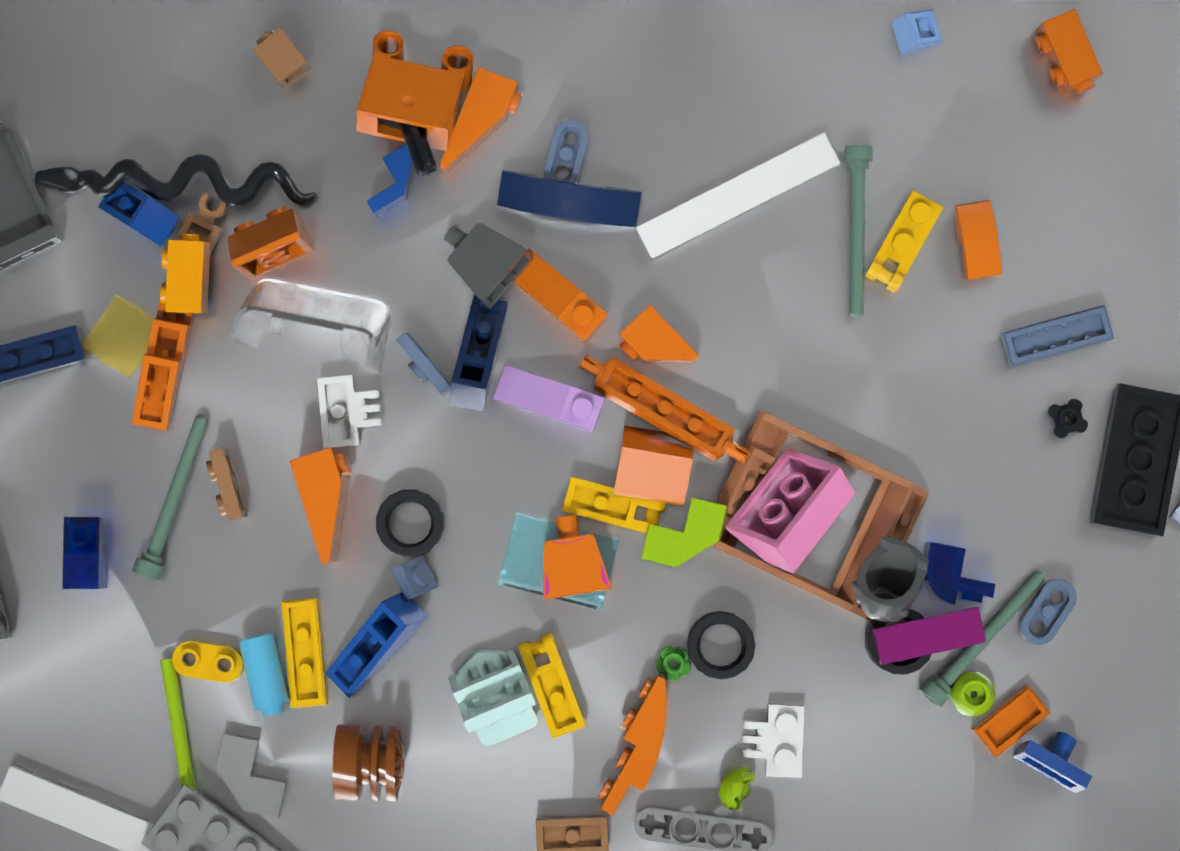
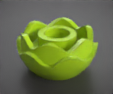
M980 672L961 674L950 691V697L955 707L961 714L966 716L985 714L992 707L996 696L994 685L986 675ZM972 691H976L977 693L976 697L972 698L970 695Z
M743 767L733 768L724 777L718 795L727 809H740L741 800L750 794V782L755 779V776L750 773L751 769Z

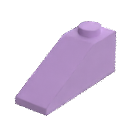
M507 365L503 368L493 399L590 433L594 432L605 401L604 397Z

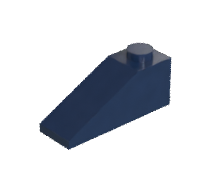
M474 295L451 381L449 405L484 412L508 302L498 300L489 309Z

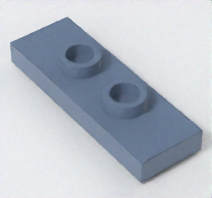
M1105 305L1000 333L1009 367L1114 339Z

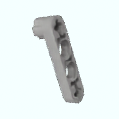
M647 807L641 810L634 820V829L637 835L648 841L722 851H768L775 841V831L768 826V822L763 820H748L658 807ZM649 814H654L655 821L666 823V815L673 816L669 825L670 837L664 836L666 828H655L652 834L647 833L648 828L642 825V820L647 819ZM682 818L691 819L696 826L695 835L689 839L682 838L676 831L677 822ZM724 823L730 827L732 835L728 842L718 843L713 839L711 831L715 824ZM737 824L744 826L741 832V846H735L738 837ZM755 828H760L761 835L767 836V842L760 843L759 847L755 846L753 841L749 839V834H752Z

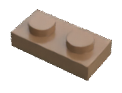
M220 448L210 451L211 460L206 461L211 481L217 480L220 494L216 495V502L221 516L227 515L228 521L247 517L229 450Z
M607 815L541 818L535 820L537 851H609Z

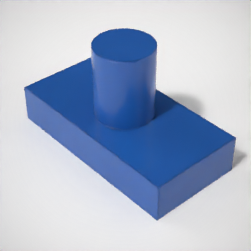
M1057 732L1049 750L1028 740L1019 744L1013 756L1074 793L1086 789L1092 778L1090 774L1067 762L1077 741L1064 732Z

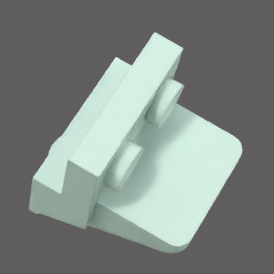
M475 649L457 668L455 674L448 677L468 733L476 731L482 745L492 746L537 725L538 720L532 707L536 704L514 649L508 652L496 649Z

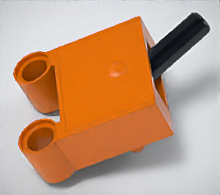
M385 30L379 32L373 38L372 62L357 107L356 131L405 142L416 173L427 177L437 169L430 148L444 151L448 149L463 93L472 83L474 56L468 48L455 45L448 47L443 52L441 69L403 61L404 40L402 36L397 32Z

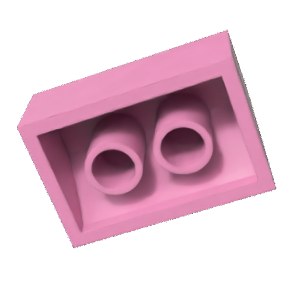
M787 448L725 527L764 561L794 574L855 495V492L841 467Z

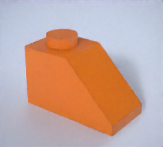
M651 305L645 308L619 333V338L623 341L619 347L633 361L638 357L642 362L693 363L699 357L693 348Z

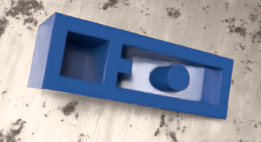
M402 592L382 601L325 674L348 698L353 697L403 647L428 615L412 599L406 601Z

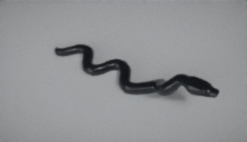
M203 154L187 157L179 165L171 180L166 183L157 180L144 166L133 159L118 161L105 176L96 170L79 171L73 167L51 168L35 173V184L67 193L77 192L80 189L89 187L94 194L100 197L114 194L124 181L130 180L149 196L160 201H170L181 195L192 177L199 172H203L209 177L218 197L231 206H245L255 198L264 183L269 179L277 181L287 197L298 205H307L316 197L315 192L302 193L287 169L274 162L261 163L251 172L243 186L233 188L228 183L221 165L211 156Z

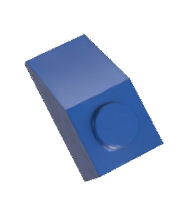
M125 182L114 194L104 197L98 206L159 246H162L165 240L171 236L175 229V224L180 216Z

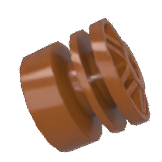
M338 724L335 731L332 778L334 799L359 801L363 785L368 784L370 785L373 801L380 800L382 785H386L387 801L396 802L404 779L405 747L401 739L400 726L390 725L387 741H383L382 725H376L371 741H365L362 725Z

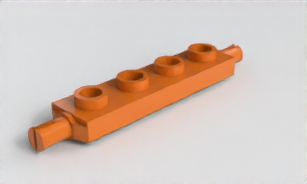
M588 354L581 360L579 367L596 376L594 387L596 392L714 462L726 453L742 464L745 463L751 451L733 441L735 432L733 427L614 357L605 364L598 362Z

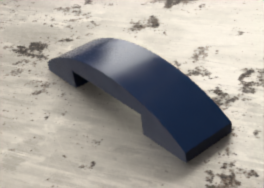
M502 170L497 205L561 219L636 227L642 192L609 186L607 188L541 178L534 174Z

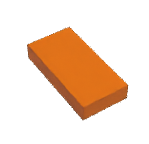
M1025 685L973 727L972 731L989 752L997 758L1050 715L1051 712L1030 686Z

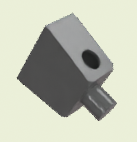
M482 223L476 224L469 233L456 224L448 230L444 237V241L455 249L447 261L489 309L494 306L534 259L522 245Z

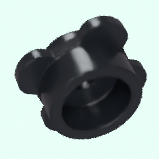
M1071 399L1068 404L1061 406L1053 404L1049 407L1048 416L1051 417L1054 427L1053 433L1056 437L1065 438L1068 433L1075 431L1083 433L1086 431L1088 422L1083 419L1081 413L1082 403L1078 399ZM1066 415L1071 417L1070 422L1065 421Z

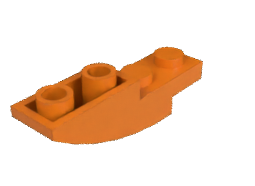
M659 674L656 675L654 680L649 677L647 678L638 694L643 699L637 711L630 709L621 724V728L626 730L623 734V739L634 745L632 749L624 748L615 765L620 768L614 781L608 778L598 795L603 800L600 804V809L612 816L630 785L644 791L660 753L666 723L667 695L665 678Z

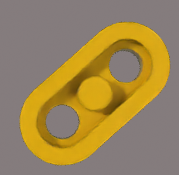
M187 641L178 645L172 656L175 670L186 677L227 683L239 678L244 671L241 652L230 646L200 641ZM188 652L193 653L196 658L192 666L187 665L184 661V656ZM222 658L230 661L231 668L229 671H222L220 669L219 662Z

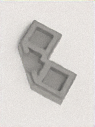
M223 733L216 770L239 806L245 812L279 818L287 782L252 775L260 740Z

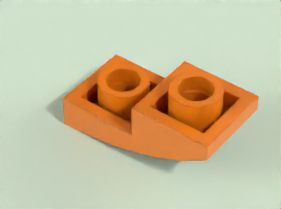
M983 200L954 205L957 240L962 245L964 277L971 280L1002 274L999 240L991 201Z

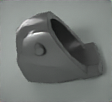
M885 535L881 538L879 545L864 560L858 573L857 581L854 580L851 584V588L856 590L855 602L860 604L862 610L869 618L877 621L898 622L900 619L905 618L923 586L929 559L911 544Z

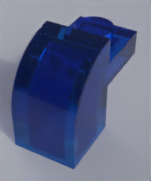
M925 542L923 554L929 559L924 584L928 591L938 600L955 605L957 593L960 591L962 592L961 599L982 603L983 596L993 598L996 584L961 577L965 548Z

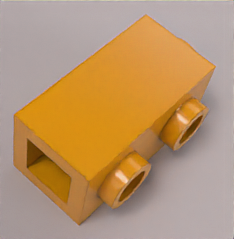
M179 234V240H168V248H163L162 268L167 269L166 283L161 285L160 302L162 305H165V312L207 314L211 243L200 241L201 235Z

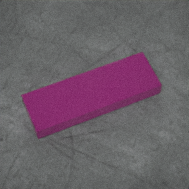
M979 607L872 629L880 665L986 642Z

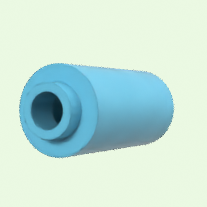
M270 633L238 641L254 711L262 710L263 716L283 712V704L289 703V698L274 634Z

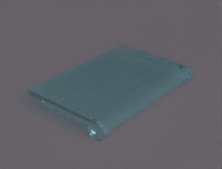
M516 513L498 584L543 595L544 541L558 539L555 523ZM579 530V536H581V535H587V534H594V533H590V532H586V531ZM594 534L609 578L619 540ZM606 590L555 599L601 610Z

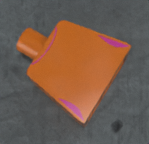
M576 515L555 518L558 539L544 541V600L611 589V583L594 534L579 536Z

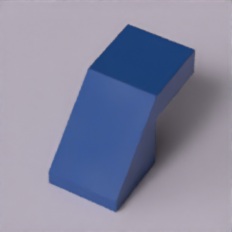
M406 144L382 158L397 183L367 200L376 217L381 216L408 198L415 167Z

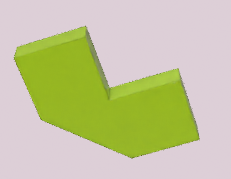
M693 497L684 532L649 524L641 559L672 567H678L721 540L728 506Z

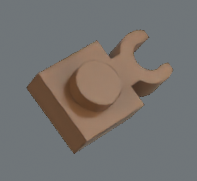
M204 193L199 200V216L188 213L175 240H179V234L201 235L200 241L211 243V254L223 230L214 225L216 219L225 215L228 204L221 201L217 210L209 211L208 202L211 196Z

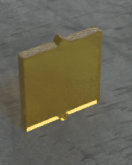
M116 295L84 341V348L102 359L103 365H110L128 378H131L143 361L144 354L147 353L153 319L144 314L145 310L143 308L137 309Z

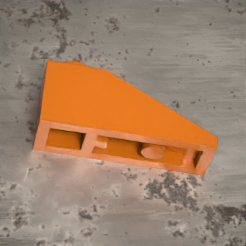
M480 67L477 68L453 129L448 149L444 152L440 162L441 171L449 173L504 124L509 113L515 114L522 99V94L518 93L519 86L517 81Z
M528 248L527 251L534 259L517 277L514 283L585 345L608 319V314Z

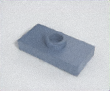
M405 332L396 339L413 360L408 366L420 381L427 377L443 397L448 394L451 383L414 338Z

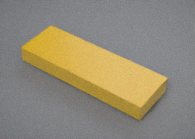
M318 598L281 601L290 706L295 708L326 705L328 703Z

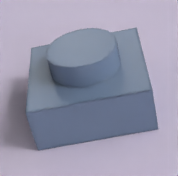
M424 555L391 569L406 601L438 587Z

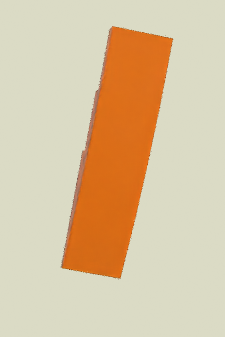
M160 298L156 318H153L148 350L143 356L132 424L167 431L180 385L195 314L165 312V305L161 304Z

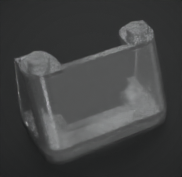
M265 278L258 281L234 317L230 339L242 345L260 348L261 342L267 336L272 334L281 335L284 319L342 331L340 349L343 356L352 363L362 365V369L381 372L391 324L390 310L380 300L273 278Z

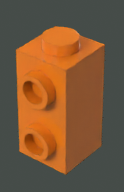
M1070 10L1042 22L1036 29L1035 42L1042 55L1046 54L1051 64L1049 74L1056 87L1060 86L1063 94L1074 90L1076 95L1096 86L1094 81L1103 72L1076 10Z

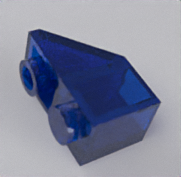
M64 517L62 589L107 588L108 550L101 517Z

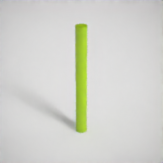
M172 658L160 660L181 788L186 783L196 790L177 672L173 666Z

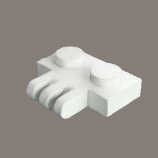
M353 375L317 378L323 449L360 446L359 428L383 426L382 418L368 419L367 413L381 412V404L366 405V399L380 398L379 390L355 392Z
M768 704L767 721H743L742 728L747 730L757 729L756 735H742V743L756 744V749H742L741 757L766 758L765 776L802 778L804 705Z

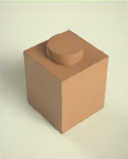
M282 28L276 32L270 30L264 33L257 40L256 43L258 45L253 48L282 89L311 69Z

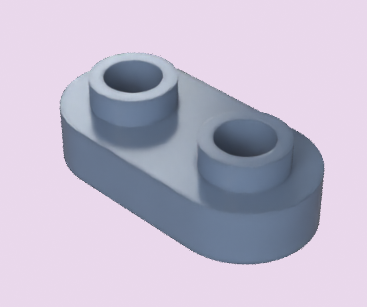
M568 119L559 123L555 128L544 167L545 178L577 183L589 140L588 131L581 122ZM572 133L577 136L578 140L574 145H568L564 141L567 134ZM559 167H564L568 170L569 174L566 178L560 179L556 177L555 171Z
M1052 579L1041 586L1019 622L1020 634L1027 642L1043 645L1055 637L1076 604V591L1069 582L1061 579ZM1054 590H1058L1062 595L1060 602L1056 604L1050 599V595ZM1034 620H1040L1042 623V629L1038 633H1034L1031 630V624Z

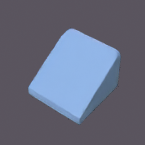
M933 9L909 12L892 21L898 48L902 54L943 43Z

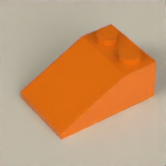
M285 206L267 213V219L254 224L253 221H249L235 227V234L227 237L230 261L233 268L248 279H252L313 252L314 250L301 220L293 208L287 210Z
M330 447L289 461L322 565L337 562L349 488L347 475L352 474L347 455L340 453L338 449Z

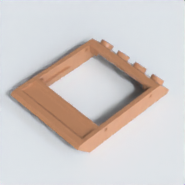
M760 411L743 446L751 452L744 464L735 460V465L728 480L720 492L717 503L727 505L728 511L721 540L713 546L866 620H870L860 604L855 602L856 590L851 588V584L854 580L857 581L858 573L864 560L879 545L882 537L886 535L907 542L929 492L894 473ZM788 434L828 452L827 455L881 480L830 590L796 573L793 574L779 567H773L735 549L738 539L725 527L772 468Z

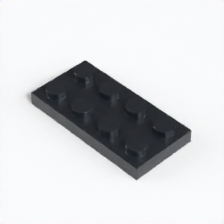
M1121 383L1116 384L1090 523L1164 537L1180 451V395Z

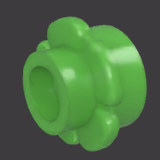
M667 646L660 651V657L656 660V668L660 674L665 675V679L677 681L681 676H686L689 673L691 662L688 661L689 654L685 649ZM671 660L677 661L675 667L670 665Z

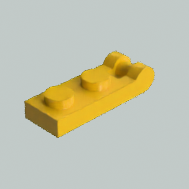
M912 190L864 276L872 281L875 278L887 284L886 289L896 293L944 207ZM886 259L898 264L895 272L883 267Z
M571 477L562 508L564 512L647 534L649 524H658L660 513L665 512L667 503L613 494L614 488ZM637 506L647 508L644 522L634 519Z
M549 632L541 635L542 639L529 644L528 641L518 644V648L552 739L585 727L586 724L553 635ZM547 652L550 663L537 667L534 657Z

